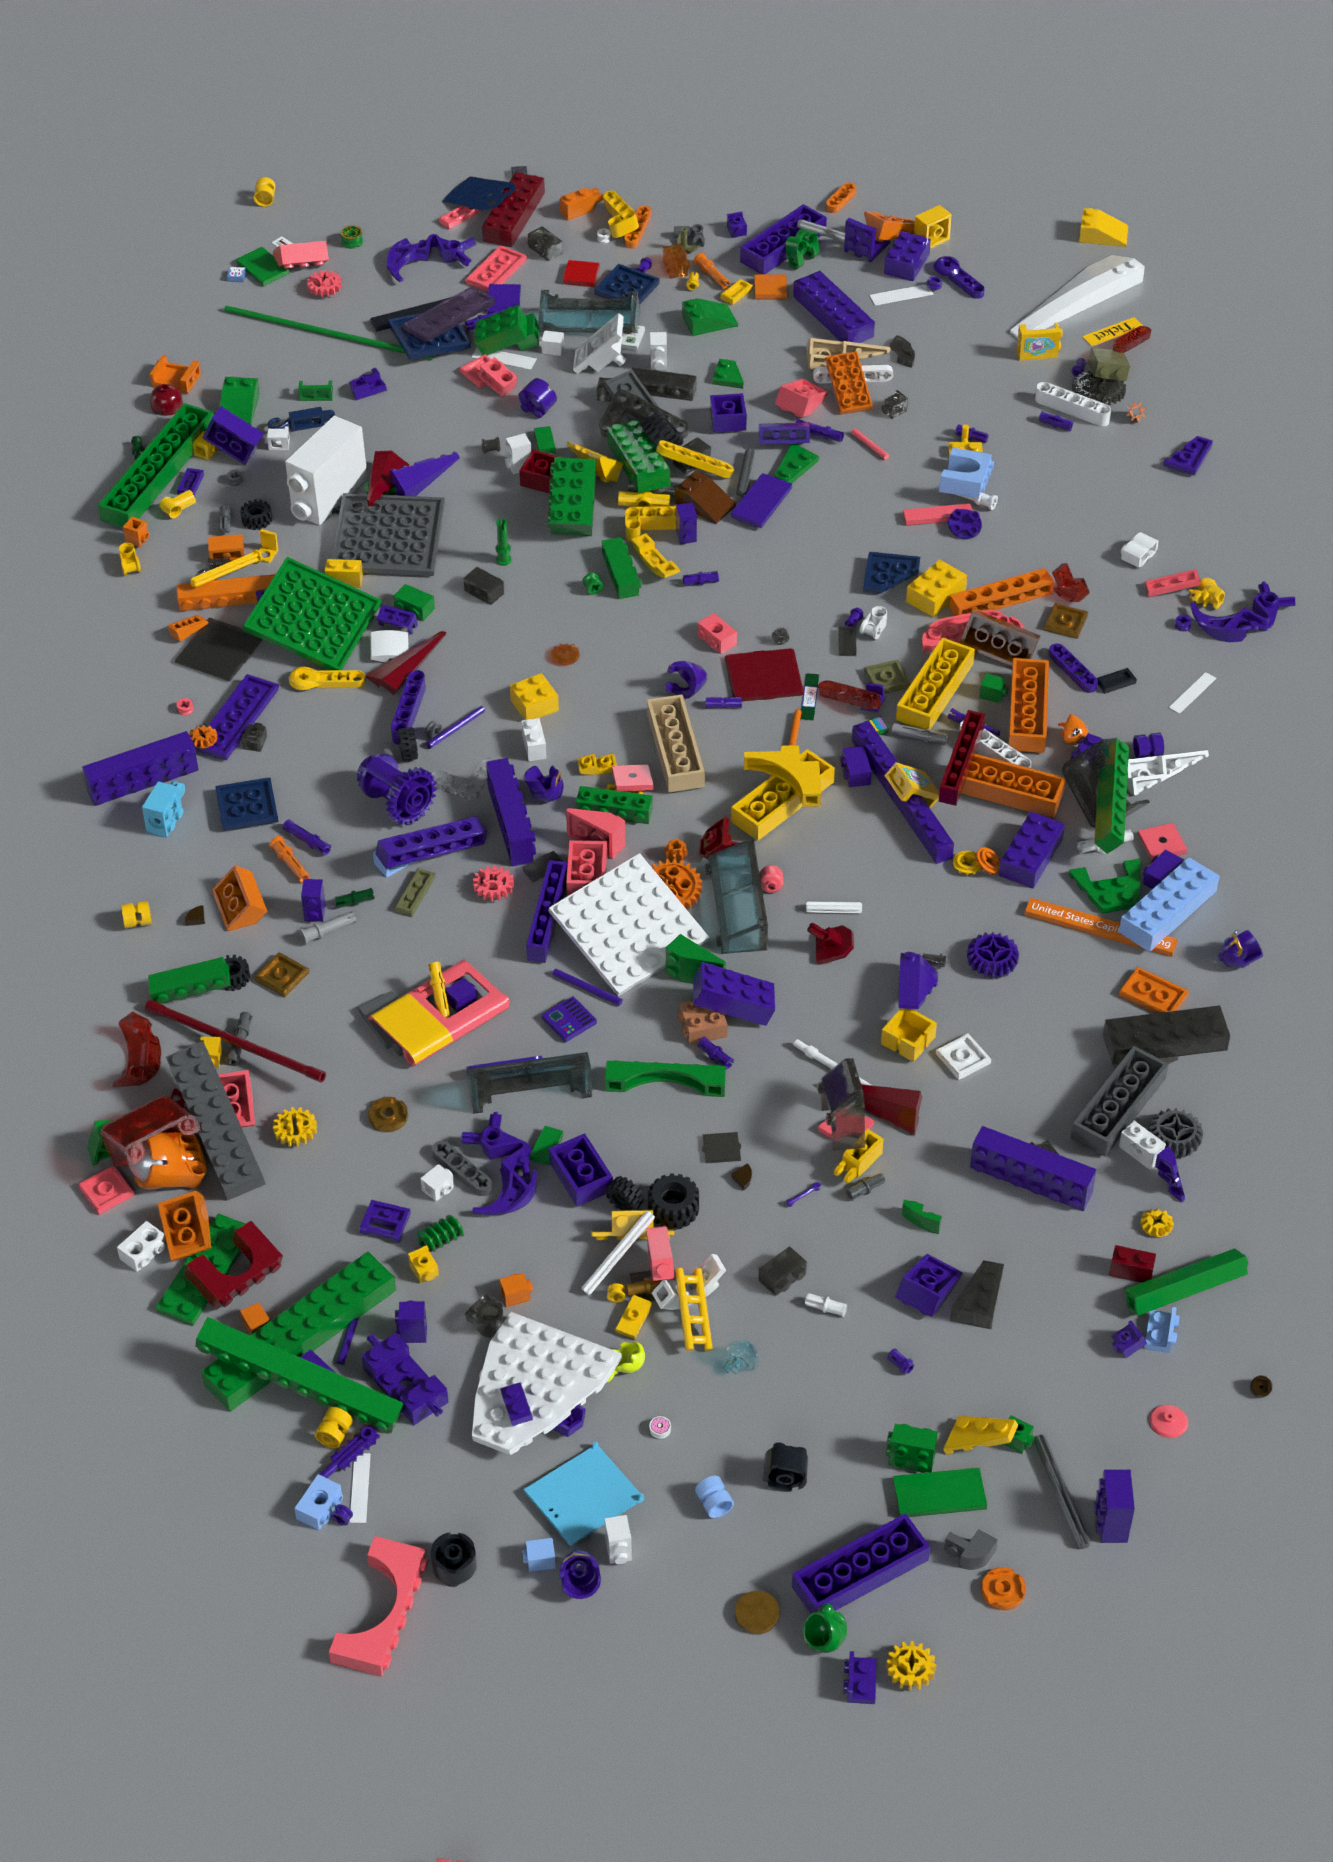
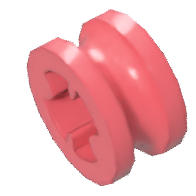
M187 698L180 699L177 702L178 713L180 715L191 714L193 712V702Z

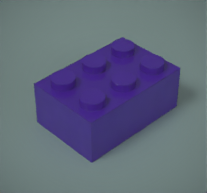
M901 231L885 257L884 274L914 281L930 255L931 239Z
M221 406L211 418L203 439L243 465H246L254 455L264 433Z
M585 1133L549 1148V1164L577 1207L606 1195V1188L613 1181V1176Z
M1131 1469L1104 1470L1102 1478L1098 1480L1099 1490L1096 1491V1501L1094 1502V1514L1098 1515L1096 1534H1100L1101 1543H1128L1135 1510Z

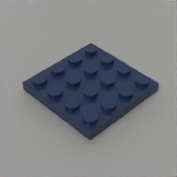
M449 308L388 320V326L409 360L471 348L470 340Z

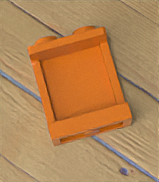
M163 354L149 373L152 387H157L162 384H170L177 387L181 393L188 394L201 375L200 363L193 360L189 367L168 362L167 356Z

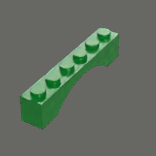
M607 1060L605 1092H627L634 1087L647 1083L672 1082L688 1086L704 1096L725 1097L726 1066Z

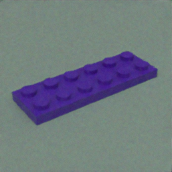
M246 674L208 725L212 729H216L217 741L210 747H195V750L227 760L277 693L279 685Z

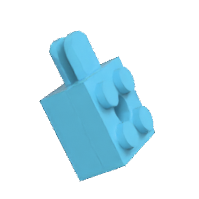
M172 781L171 784L157 782L142 806L147 833L167 838L170 832L174 830L176 822L182 817L184 812L181 805V798L185 793L184 783H178L177 781Z

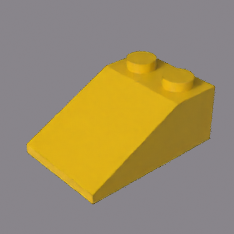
M1083 208L1079 243L1126 247L1127 224L1099 209Z

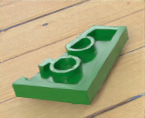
M792 443L774 477L793 483L819 462V456L796 443Z

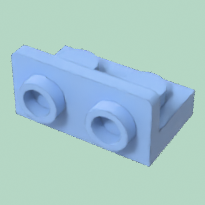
M1172 1307L1171 1313L1157 1310L1149 1312L1145 1339L1147 1344L1144 1346V1349L1170 1353L1171 1345L1175 1346L1177 1333L1173 1332L1174 1328H1178L1180 1318L1179 1315H1176L1177 1307Z

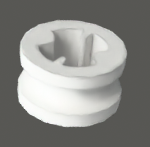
M606 228L599 229L597 231V241L600 243L610 242V230Z

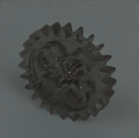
M1088 371V373L1082 372V375L1078 374L1074 378L1072 385L1074 393L1101 403H1107L1108 405H1111V402L1114 404L1117 401L1121 402L1126 393L1124 381L1094 377L1091 371Z

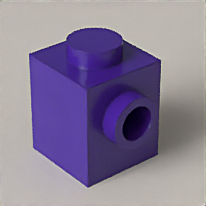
M465 978L445 989L447 1002L457 1013L477 1001L476 987Z

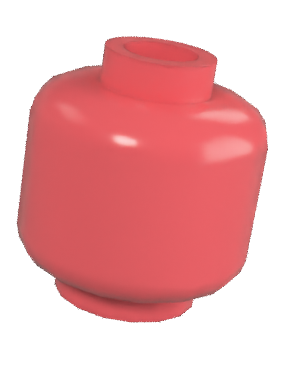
M769 865L761 869L759 873V886L764 892L776 893L782 888L783 872L777 866Z

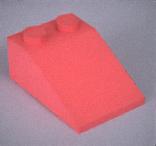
M799 379L780 386L775 405L780 406L781 410L793 412L796 417L803 418L810 415L829 395L830 391L804 379Z
M571 808L566 810L568 837L576 841H607V857L611 859L625 847V820L609 812Z
M249 1070L218 1074L241 1127L255 1126L253 1092Z

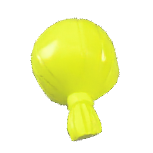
M622 1342L619 1350L614 1349V1351L621 1353L622 1359L607 1382H610L618 1372L634 1373L642 1367L645 1360V1351L640 1343Z

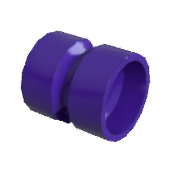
M1160 732L1151 733L1148 737L1145 734L1135 735L1133 737L1135 757L1144 758L1148 757L1149 754L1151 756L1163 755L1164 740Z

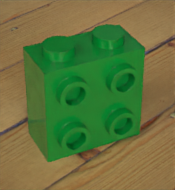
M895 1423L893 1432L889 1431L887 1438L886 1456H889V1465L900 1469L916 1470L920 1473L932 1472L938 1432L929 1428L922 1429L911 1427L908 1424Z

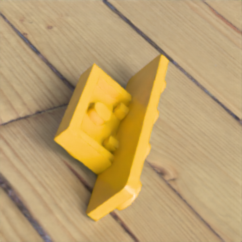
M653 1210L612 1211V1230L591 1231V1237H596V1240H608V1236H616V1240H622L646 1211L653 1214ZM653 1221L648 1225L647 1228L654 1227ZM646 1229L638 1239H647ZM667 1229L669 1239L670 1235H674V1229Z

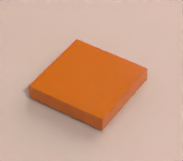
M786 274L754 275L755 299H787Z

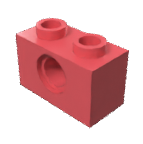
M715 613L698 622L697 633L700 639L706 641L711 648L720 654L737 645V631Z

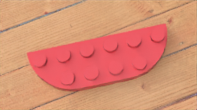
M981 611L1025 629L1018 619L1013 616L1010 618L1002 615L1001 611ZM971 613L942 618L930 624L929 629L922 637L923 653L934 651L942 637L960 643Z

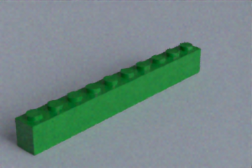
M209 1317L206 1318L196 1337L195 1347L200 1352L215 1355L225 1363L231 1362L243 1371L256 1373L259 1378L274 1381L284 1389L290 1388L302 1397L315 1399L322 1406L328 1405L340 1408L355 1417L357 1421L374 1425L381 1432L387 1431L392 1433L402 1413L403 1402Z

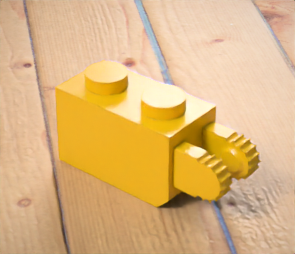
M867 1129L844 1152L842 1161L834 1170V1175L838 1177L844 1171H847L844 1177L846 1183H850L855 1177L859 1178L883 1154L884 1139Z

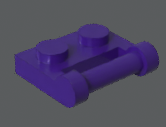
M371 1200L360 1225L359 1233L378 1235L400 1243L411 1211L409 1208ZM370 1223L382 1224L396 1229L395 1231L371 1226Z

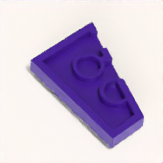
M1196 436L1181 451H1176L1173 457L1164 460L1163 466L1195 476L1210 451L1213 440Z

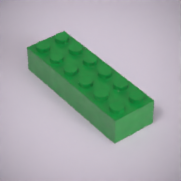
M629 421L628 423L614 424L611 427H606L608 446L617 460L623 463L622 468L638 493L671 486L670 468L656 451L655 445L642 430L639 421Z

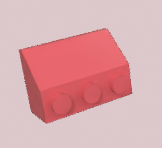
M326 241L279 245L273 250L278 266L284 267V269L294 268L295 265H299L300 268L308 267L309 264L322 266L329 260Z

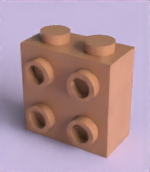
M693 1000L680 1003V1011H677L678 1022L683 1024L682 1034L684 1038L687 1037L689 1045L699 1043L702 1037H706L709 1041L727 1037L728 1025L723 1013L693 1005Z

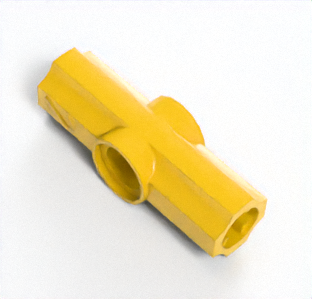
M619 491L618 506H670V495L652 494L651 491L642 493Z

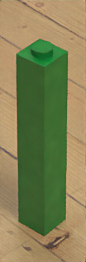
M1234 1248L1125 1289L1127 1307L1139 1316L1248 1275V1259L1245 1254Z

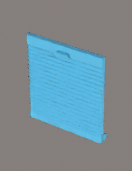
M597 1441L593 1442L592 1447L524 1489L525 1494L570 1546H573L584 1537H587V1535L604 1526L605 1518L622 1515L626 1510L644 1501L643 1493H640L598 1446L599 1443Z

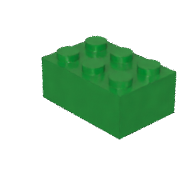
M519 305L509 307L502 312L475 322V344L482 355H489L527 340V317Z

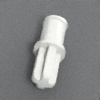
M810 1293L805 1298L806 1306L823 1310V1313L830 1312L842 1317L845 1316L847 1310L846 1303Z

